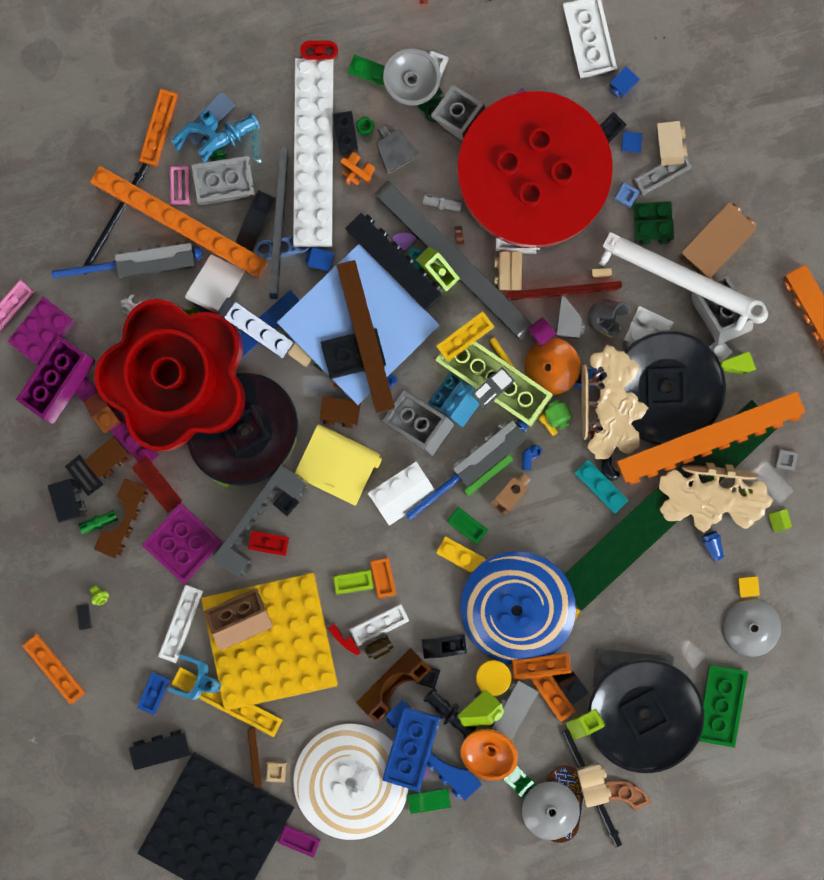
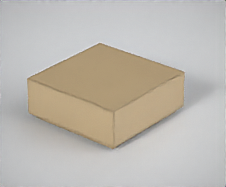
M611 268L591 270L592 279L610 278L612 275Z
M267 761L266 781L285 783L287 763Z

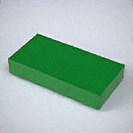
M459 507L447 520V523L476 545L488 531L487 528Z

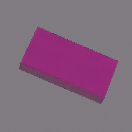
M285 824L278 843L314 857L321 839Z

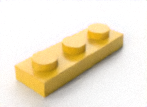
M482 311L439 343L437 348L449 362L495 327Z

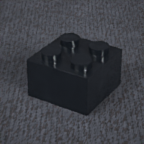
M67 479L47 485L58 523H65L86 516L87 507L85 501H82L79 495L82 493L79 482H75V479Z

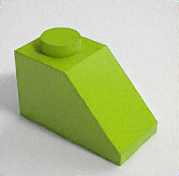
M485 689L458 715V718L463 726L491 725L502 717L504 709L502 704Z

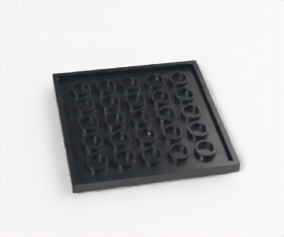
M193 752L137 854L184 880H255L295 807L269 792L255 787L254 784L202 755Z

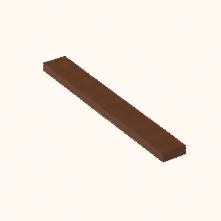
M352 260L337 264L336 267L375 412L377 414L395 409L356 261Z

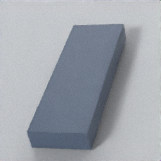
M221 92L205 110L212 111L219 124L236 105ZM200 115L193 121V123H200V121L202 120ZM191 133L187 136V139L196 147L206 138V136L198 133Z

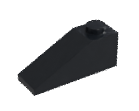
M260 190L257 191L235 243L251 252L253 251L275 206L276 198Z

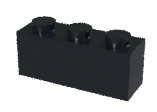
M181 729L170 732L168 737L163 738L161 734L151 737L152 741L144 743V739L132 742L133 746L129 747L134 770L192 755L187 732L182 733Z

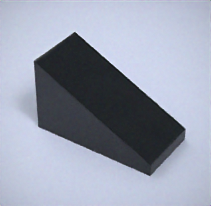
M89 604L77 606L79 630L93 628Z

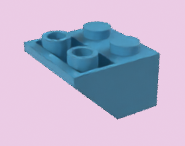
M451 372L428 402L461 427H464L480 405L471 395L476 388Z

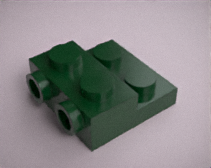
M671 201L633 203L635 242H639V245H649L651 241H658L659 244H668L670 240L674 239Z

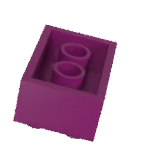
M42 297L7 342L36 365H39L58 335L64 338L76 321L47 298Z

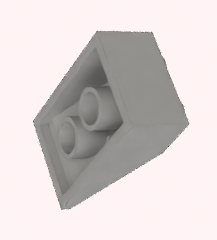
M403 390L394 403L395 409L389 410L382 422L433 456L454 424L446 416Z

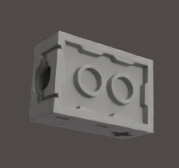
M249 156L192 164L196 198L199 205L255 197Z

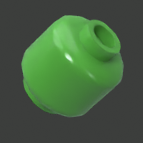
M556 400L546 406L547 409L544 414L552 428L558 427L561 430L570 425L569 421L573 416L566 402Z

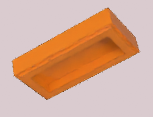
M389 558L370 561L378 599L397 595Z

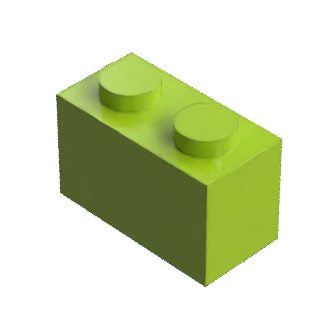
M430 247L415 259L431 280L435 281L446 292L460 279L439 252Z

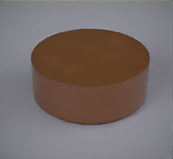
M454 226L456 244L463 245L464 235L462 226Z

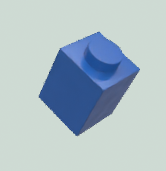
M626 66L610 82L609 90L614 96H620L623 99L640 79Z
M312 247L311 252H307L305 262L308 263V268L329 273L333 265L335 253Z

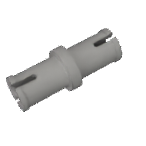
M425 193L423 198V205L439 207V210L448 209L458 212L461 211L463 200L447 198L446 195L437 196Z

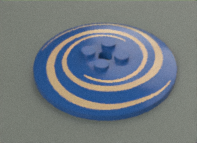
M508 551L488 558L472 572L462 592L460 610L464 628L478 649L497 661L512 664V660L552 655L559 650L572 631L576 616V601L570 582L553 562L532 552ZM519 605L523 612L516 615L512 612V607Z

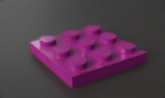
M180 503L142 544V547L178 580L185 584L223 541Z

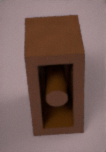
M323 396L319 419L323 420V424L334 426V423L337 422L342 423V427L353 429L354 425L358 426L361 403L357 406L351 400Z
M112 436L86 458L84 462L98 479L103 477L106 479L113 474L114 471L112 469L117 465L122 466L128 461L127 456L130 453L115 436Z

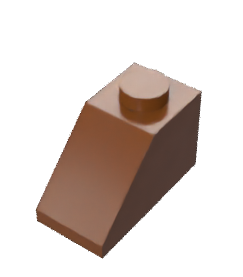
M98 392L84 402L90 415L103 433L107 434L122 423L111 406L102 399Z

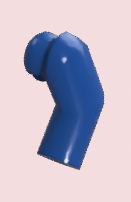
M531 445L523 452L522 470H531L532 460L542 454L540 446Z

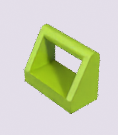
M750 351L725 360L720 364L724 372L744 375L756 370Z

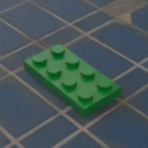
M709 665L703 698L704 726L700 742L735 748L748 671Z

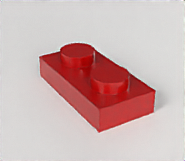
M251 530L248 550L286 556L290 537Z

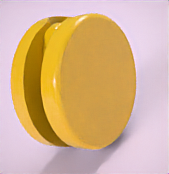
M497 660L485 661L476 671L475 679L477 686L482 692L486 689L492 696L501 695L507 691L511 684V672L503 662Z

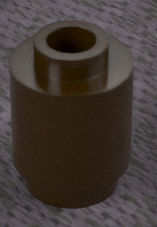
M386 634L365 643L367 647L364 650L369 659L373 657L376 660L391 652L390 650L394 647Z

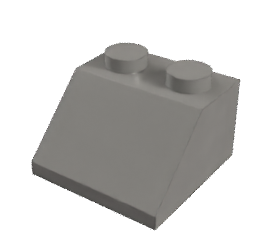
M452 85L431 117L449 133L463 141L471 124L486 108L484 103Z

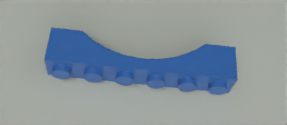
M404 699L398 702L386 715L388 717L386 721L393 729L398 727L403 707L411 708ZM432 752L430 753L427 766L432 771L436 769L439 772L440 776L438 778L445 785L448 783L453 788L451 792L458 799L463 798L465 801L482 785L468 769L450 765L439 759Z

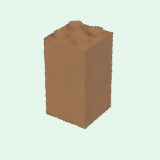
M729 202L677 257L692 271L710 279L757 229L755 227L756 223L750 217H745L741 214L742 210L739 206Z

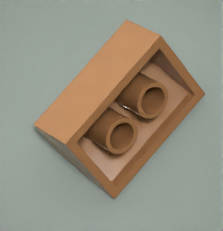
M257 588L204 611L211 633L220 651L273 627Z

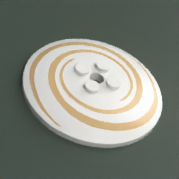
M341 724L330 727L316 735L303 749L294 771L295 797L299 808L307 820L323 833L346 840L367 838L387 828L400 814L408 794V788L382 781L393 741L379 730L362 724ZM349 777H353L357 781L356 786L353 788L347 787L345 783Z

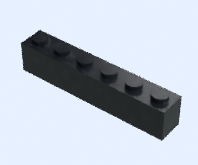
M360 213L345 228L346 231L427 312L443 296L440 293L442 288L435 281L431 284L427 279L429 275L422 268L418 270L413 265L415 261L408 254L404 256L400 252L402 248L395 241L391 243L387 239L389 235L382 228L378 230L373 225L375 221L368 214L364 216Z

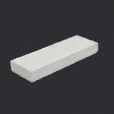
M399 604L349 630L357 646H360L408 622L409 619L402 605Z

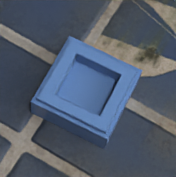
M623 182L614 200L631 208L640 191Z

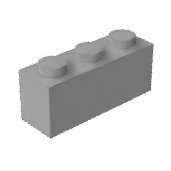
M517 680L516 683H511L507 691L510 693L507 700L503 698L501 701L504 709L502 717L489 725L491 730L501 732L511 741L539 693L536 689L520 680Z

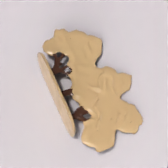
M606 345L602 352L594 353L590 357V364L596 370L594 376L588 379V370L584 363L581 373L582 436L584 440L587 439L588 428H592L595 432L594 437L588 443V449L591 453L595 454L596 459H609L616 447L628 455L640 447L639 432L635 430L631 423L634 420L642 419L648 409L643 402L638 401V397L633 392L627 393L625 391V386L635 379L639 366L635 361L630 360L624 351H616L613 346ZM606 372L607 376L604 380L596 381L599 379L600 374ZM602 383V384L604 385V387H603V388L599 387V384ZM595 385L600 390V399L597 402H589L588 387ZM588 407H594L598 415V419L591 423L588 422ZM597 427H603V430L599 431Z

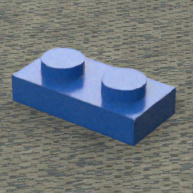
M152 672L137 708L156 715L170 679Z

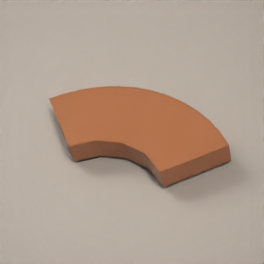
M623 780L604 782L605 786L609 785L611 797H608L609 802L614 800L624 801L634 811L652 803L642 789L630 782Z

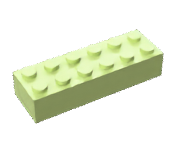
M474 342L449 362L442 353L435 360L476 389L503 367L515 382L501 393L494 402L530 427H532L553 397V394L477 342Z

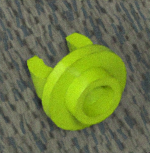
M97 585L90 588L94 596L91 599L93 605L97 604L99 606L107 602L109 597L107 591L102 592Z

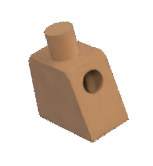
M523 472L517 479L513 477L490 505L505 516L528 490L525 486L531 479Z

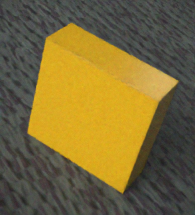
M758 576L738 578L740 597L760 596Z

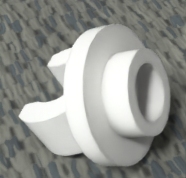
M134 294L130 295L128 299L124 298L121 301V309L128 315L134 307L142 303L141 301L137 304L132 302L135 297Z

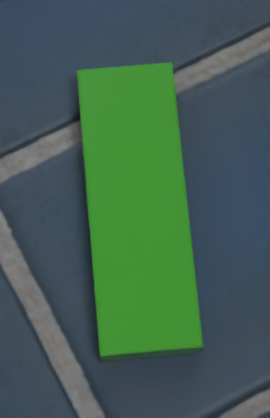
M510 455L505 456L468 486L464 492L470 496L512 462L513 458Z

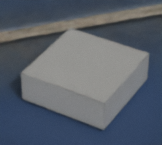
M778 449L775 468L794 472L798 453Z

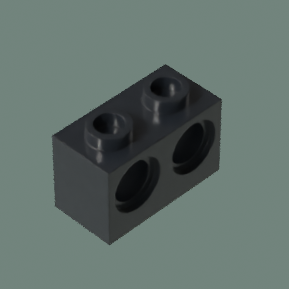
M352 111L333 114L340 155L349 154L352 151L354 153L359 152Z

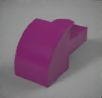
M543 317L527 328L533 341L537 342L540 347L556 336V332Z

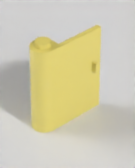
M318 424L295 473L309 484L356 506L373 469H378L382 458H380L381 453Z

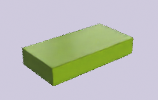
M371 570L333 576L336 595L374 589Z

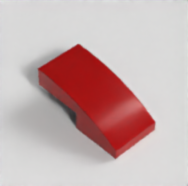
M336 624L328 627L334 638L344 648L355 655L361 654L352 636L344 640Z

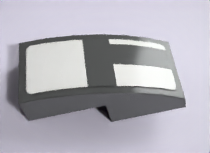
M501 367L471 395L485 409L510 387L515 380Z

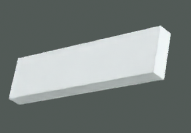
M185 584L158 657L177 663L204 591Z

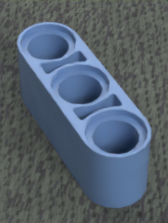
M293 236L283 237L282 243H287L289 247L286 252H281V257L306 254L310 251L311 247L299 249L293 245ZM273 239L257 243L255 247L256 254L265 260L272 259ZM262 246H268L270 251L266 255H261L259 249Z

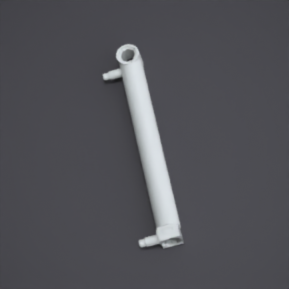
M610 232L603 245L605 251L599 265L605 266L611 254L616 255L741 315L736 323L735 330L737 331L742 329L748 318L757 324L763 323L768 318V310L763 302L747 297ZM756 308L762 309V313L759 316L753 315V311Z

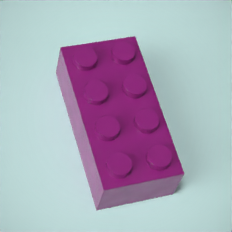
M58 335L16 400L43 420L54 424L96 360L70 341Z

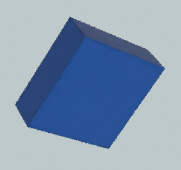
M623 131L621 151L640 153L642 133Z

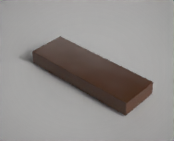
M254 727L247 730L253 783L255 787H262L257 731Z

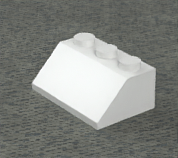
M415 462L368 494L388 525H391L405 516L406 513L435 490L418 463Z

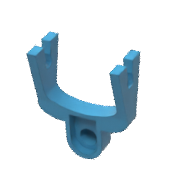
M209 110L201 113L200 117L202 120L199 124L187 123L171 139L172 143L175 144V150L179 151L187 136L191 133H198L208 137L210 140L198 150L202 156V161L205 163L219 141L215 132L218 127V121L212 111L209 112Z
M179 655V658L197 664V680L189 693L171 687L168 688L169 692L196 700L200 697L202 691L206 693H217L220 691L218 687H221V683L207 676L209 670L207 663L187 655Z

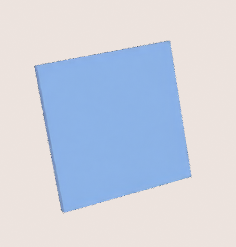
M358 244L338 264L352 260L356 261L373 328H377L386 362L384 368L388 377L440 325ZM336 266L277 322L286 334L328 376L320 342L354 334ZM365 371L332 379L357 406L370 394Z

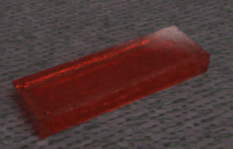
M145 456L132 467L133 471L167 513L182 502L180 496L148 456Z

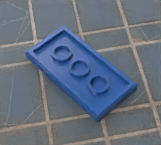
M406 706L403 707L382 781L420 791L441 717Z

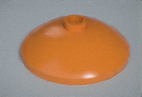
M552 338L541 347L538 343H535L530 348L525 359V373L528 378L553 395L565 393L576 384L581 371V362L577 351L570 343L560 338ZM547 364L551 365L550 371L546 369Z
M481 729L470 733L465 738L461 747V758L466 768L477 777L486 780H501L508 777L515 770L518 762V752L514 743L506 735L491 729Z

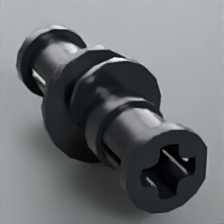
M433 688L423 699L425 703L428 702L435 708L437 713L441 714L439 716L441 719L445 718L443 725L450 722L454 728L464 735V739L477 729V726H463L458 718L460 714L457 711L459 705L457 703L450 705L446 699L437 693L436 688Z

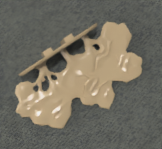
M706 462V466L683 465L682 469L694 473L693 476L685 478L680 472L673 469L666 476L660 477L659 489L669 496V500H666L662 507H660L664 518L667 521H681L691 514L694 517V525L703 533L709 530L712 524L720 522L722 514L725 512L732 516L733 521L737 525L747 529L756 520H760L765 516V509L770 507L773 499L767 494L768 487L764 482L759 481L749 487L742 481V479H757L758 474L734 469L733 465L725 464V468L715 467L714 463ZM698 475L714 476V480L701 483ZM719 478H735V484L730 488H722L719 485ZM693 481V485L689 487V482ZM739 486H741V489H745L747 494L745 497L739 493ZM736 487V491L732 492L731 490ZM748 489L753 490L752 494L749 493Z

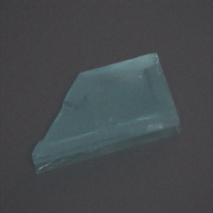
M255 127L251 130L253 161L258 163L261 162L259 128Z

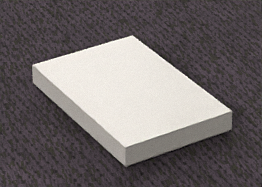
M211 254L185 298L217 313L226 298L230 299L245 271Z

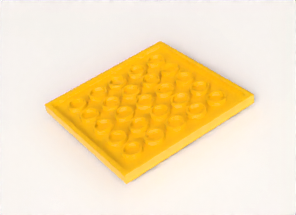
M314 573L201 598L203 609L206 611L257 588L273 624L272 628L220 651L205 615L218 681L221 683L220 690L225 711L338 686Z

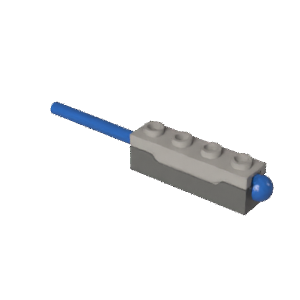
M186 240L178 241L173 246H169L168 243L159 244L154 249H150L149 246L140 247L135 252H131L130 249L121 250L119 254L115 255L116 260L113 262L53 270L52 277L58 278L117 269L118 278L126 279L196 268L194 257H196V261L199 260L203 252L200 247L192 246Z
M506 420L498 427L500 429L495 435L490 433L483 439L485 443L481 447L476 445L469 451L470 456L466 459L461 457L454 463L456 466L453 469L455 472L454 476L405 515L408 519L414 518L458 481L462 480L467 487L527 439L522 430L524 432L527 431V424L522 420H517L516 422L512 420L510 423Z

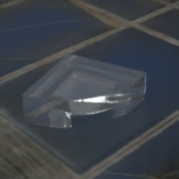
M691 642L689 643L686 653L689 665L695 670L706 654Z

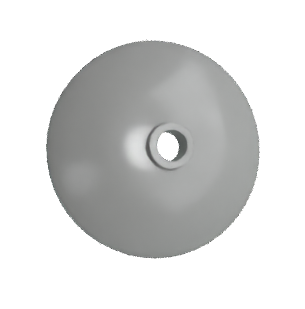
M404 49L395 53L386 63L383 73L384 86L389 95L405 105H419L430 100L436 94L441 80L437 62L431 55L419 49ZM412 78L415 82L409 83L408 79Z
M747 599L736 603L728 611L724 620L723 631L727 643L733 650L744 656L756 657L768 653L775 647L781 635V622L775 609L768 603L757 599ZM752 625L757 626L756 632L751 631Z
M548 781L534 786L526 794L522 803V818L526 827L535 836L542 839L555 840L566 836L574 829L579 819L580 808L575 794L567 786L558 782ZM550 809L555 810V814L553 816H550L548 814Z

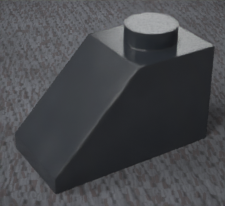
M465 634L422 639L424 659L467 653Z
M573 670L572 673L552 675L573 704L589 693Z

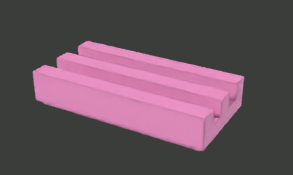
M170 166V205H190L189 166ZM182 170H185L186 200H182ZM174 171H178V200H175Z

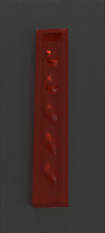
M614 281L506 292V298L509 301L618 291L622 288V282Z

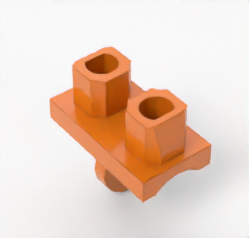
M353 151L340 161L343 167L352 172L350 174L344 170L342 173L347 178L345 184L349 185L353 182L358 185L360 180L355 176L369 184L375 167L366 162L362 169L358 168L356 164L361 157Z

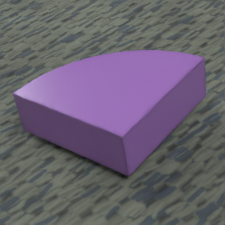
M399 233L391 238L402 248L403 252L407 251L418 240L416 236L409 233Z

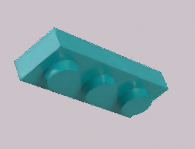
M589 460L574 473L614 514L629 501Z

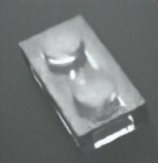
M766 463L756 473L759 475L756 480L767 485V491L779 504L794 492L791 486L769 463Z

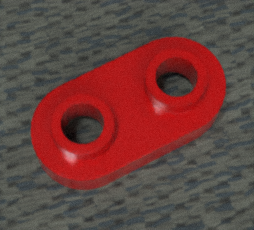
M330 40L305 41L300 47V53L302 58L306 60H334L338 55V46ZM307 49H313V53L310 55L306 51ZM326 49H332V53L326 54Z

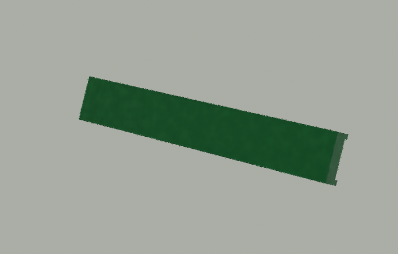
M750 400L735 415L758 407V405L753 400ZM768 427L765 429L766 433L755 436L754 433L747 436L748 440L737 443L736 440L730 442V447L719 450V447L712 449V454L701 457V454L694 456V461L686 464L682 463L676 470L683 477L690 478L694 473L683 470V465L706 466V462L714 463L715 467L725 468V464L733 465L735 469L778 428ZM698 475L701 483L714 480V476ZM720 477V478H719V483H720L725 477ZM693 481L689 482V487L693 485ZM659 486L564 573L573 589L576 606L581 611L678 522L667 521L664 518V514L661 513L660 507H662L666 500H669V496L664 494L659 489Z

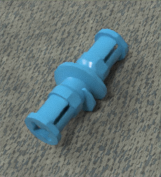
M252 112L249 113L248 117L235 122L233 125L226 122L224 124L225 130L217 133L219 141L211 155L217 149L228 145L229 142L236 146L235 139L240 142V136H244L255 127L258 129L260 125ZM205 139L202 140L203 145H204L206 142H208L210 139H208V140H205Z

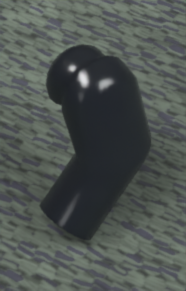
M611 455L609 459H602L601 471L608 480L616 481L620 478V472L611 466Z

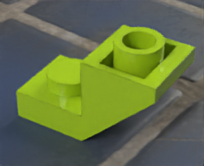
M597 708L565 722L574 740L605 727V723Z

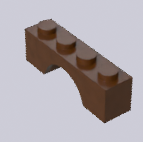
M124 479L117 495L124 505V519L116 529L101 532L94 550L113 558H118V555L122 556L126 547L123 545L125 539H129L133 532L131 525L140 516L141 510H139L141 502L145 503L148 497L147 487Z
M410 648L356 703L378 724L391 711L390 699L396 688L409 681L418 683L431 668Z

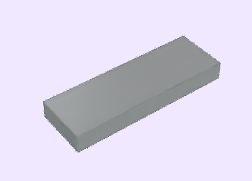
M686 156L684 157L683 164L666 166L659 164L634 178L633 181L641 195L644 196L693 167Z

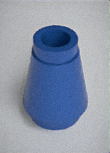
M717 531L703 535L702 542L713 558V561L724 558L721 536L718 535Z

